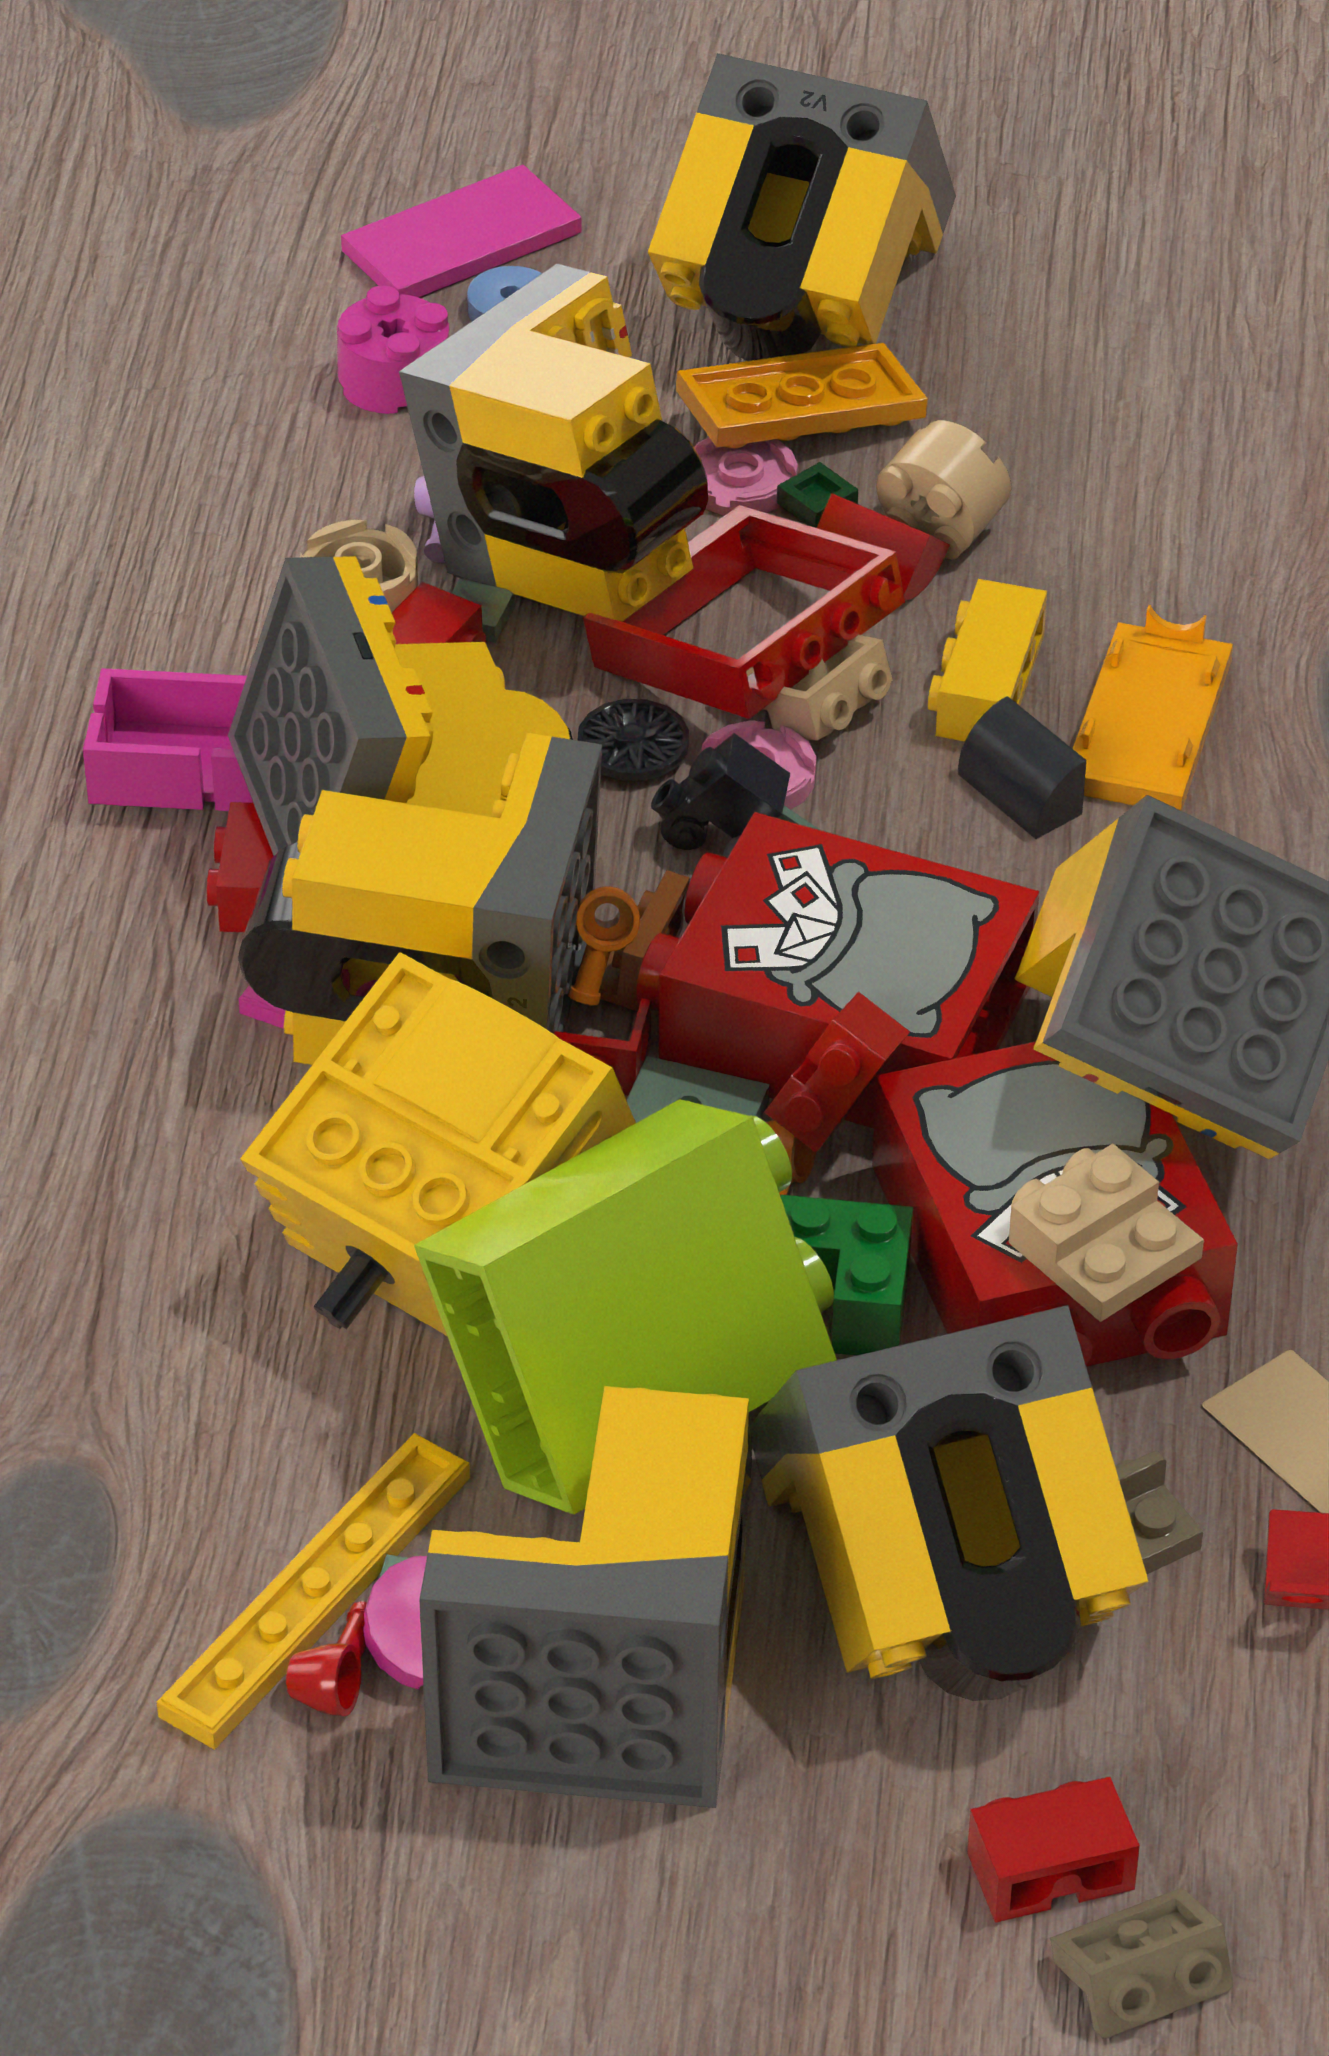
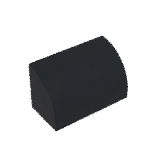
M1004 697L989 708L974 725L964 742L959 757L958 775L1035 839L1077 818L1083 812L1087 760L1010 697Z

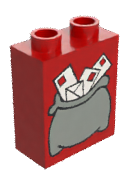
M754 812L728 858L710 852L705 853L700 858L691 877L685 900L684 916L688 926L681 938L658 933L652 939L639 971L636 988L637 1003L640 1005L641 998L651 999V1009L659 1011V1059L769 1084V1098L771 1099L777 1096L791 1075L807 1059L805 1056L822 1033L858 991L910 1031L878 1075L998 1050L1030 989L1029 986L1016 981L1015 977L1038 918L1039 891ZM876 1078L844 1120L874 1128Z
M1036 1041L876 1075L872 1168L889 1205L913 1207L911 1254L947 1334L1068 1305L1086 1367L1145 1353L1160 1359L1181 1358L1198 1351L1210 1342L1212 1338L1227 1335L1238 1243L1171 1113L1124 1091L1118 1094L1059 1067V1061L1033 1049ZM1113 1143L1159 1181L1157 1201L1202 1237L1204 1243L1201 1259L1100 1322L1009 1243L1012 1200L1025 1183L1038 1179L1042 1183L1047 1184L1062 1175L1068 1160L1079 1150L1089 1148L1096 1154Z

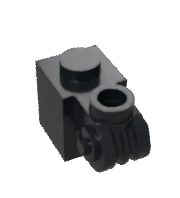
M733 733L715 749L712 747L704 749L693 762L689 776L681 783L674 779L664 782L652 799L651 809L662 818L660 831L663 838L670 845L683 850L697 849L706 840L709 822L730 837L735 838L741 836L754 812L775 818L781 816L790 772Z

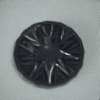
M621 699L604 703L589 712L579 725L577 741L602 744L601 775L617 780L644 781L663 776L681 764L688 753L689 729L682 716L667 705L648 699Z

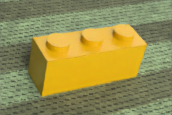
M978 579L971 600H961L955 622V635H958L957 639L947 638L941 664V671L944 672V675H934L929 690L928 710L937 712L935 736L965 741L982 715L1004 697L1008 696L1019 706L1021 705L1044 638L1046 590Z

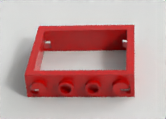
M739 505L688 542L693 569L622 622L593 613L585 615L583 621L594 667L750 719L777 699V695L784 687H793L809 675V670L817 667L822 659L825 663L848 646L847 640H852L857 635L864 634L904 604L905 598L895 551ZM755 568L830 591L739 659L664 636L669 630ZM753 667L754 672L747 677L746 671Z

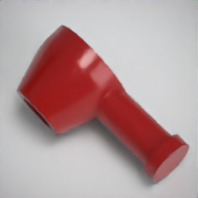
M356 1602L351 1606L346 1618L347 1624L337 1643L301 1651L291 1657L286 1676L287 1691L291 1698L329 1715L348 1716L353 1711L361 1685L360 1659L367 1647L363 1631L365 1625L364 1611L367 1602Z

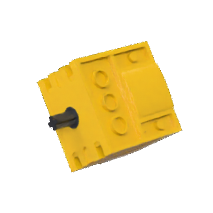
M399 952L248 1147L240 1160L249 1173L258 1177L254 1184L260 1195L270 1201L271 1205L268 1209L275 1221L286 1226L282 1233L288 1244L339 1273L314 1305V1309L319 1314L325 1316L330 1324L339 1329L341 1327L347 1329L371 1296L375 1294L447 1336L414 1245L632 1126L636 1122L611 1066L559 1039L544 1027L467 985L451 980Z

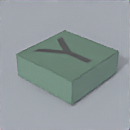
M459 579L452 594L482 605V629L486 635V641L496 643L515 607L514 594L504 588Z

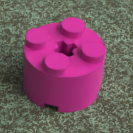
M391 286L373 287L368 290L366 298L349 306L341 314L337 324L338 380L343 386V394L347 400L364 410L383 414L398 413V407L407 406L399 371L449 338L448 312L446 308L438 303H430L415 296L399 294L398 290Z

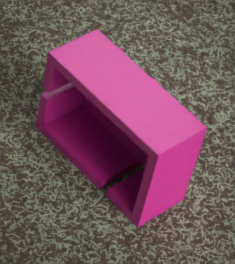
M101 668L93 702L94 713L90 715L83 746L88 804L203 810L206 801L215 802V810L229 811L230 802L253 803L228 738L247 676Z

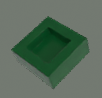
M818 462L777 485V504L808 526L817 528L832 493L858 504V488L821 462Z

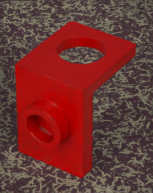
M641 998L630 1041L554 1031L553 1034L568 1044L611 1066L624 1095L629 1096L651 1046V999Z
M1270 1510L1264 1605L1329 1610V1513Z

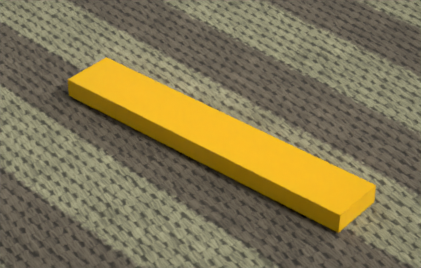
M414 1433L157 1701L158 1717L215 1750L287 1674L291 1657L295 1653L310 1649L381 1574L386 1554L398 1556L470 1479V1463Z

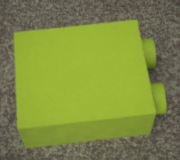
M679 1099L414 1245L504 1489L573 1515L585 1509L604 1386L749 1398V1413L771 1400L796 1370L837 1361L821 1312L830 1308L833 1303L834 1291L825 1265L817 1253L805 1241L794 1237L779 1192L788 1188L791 1184V1163L781 1140L765 1121L756 1116H748Z

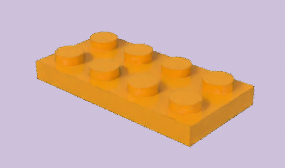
M885 343L677 371L676 392L716 447L740 448L747 443L774 439L789 441L797 439L802 435L823 432L845 433L852 428L879 424L895 426L903 421L926 418L928 398Z

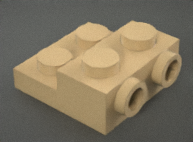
M857 635L854 639L847 640L848 646L825 663L822 659L817 667L809 670V675L793 687H784L777 695L778 698L762 709L768 710L772 728L780 731V725L793 729L806 740L817 741L831 734L834 729L842 730L846 728L852 719L853 712L867 705L871 699L879 700L883 698L890 688L891 681H893L883 640ZM753 667L746 671L747 677L754 672Z
M1113 1143L1096 1154L1089 1148L1079 1150L1068 1160L1062 1175L1047 1184L1042 1183L1038 1179L1028 1181L1017 1191L1011 1204L1009 1243L1100 1322L1201 1259L1204 1239L1157 1201L1159 1181Z

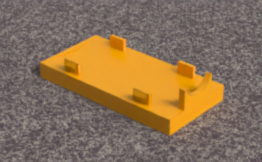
M1148 605L1145 627L1117 623L1073 746V750L1087 760L1084 796L1134 806L1146 795H1149L1182 811L1232 662L1233 644L1204 639L1206 615L1192 624H1174L1161 618L1156 614L1152 606Z

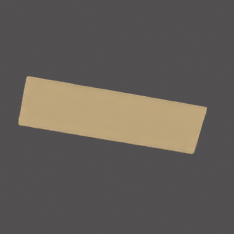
M1287 1350L1204 1401L1202 1407L1320 1513H1329V1382L1293 1350Z

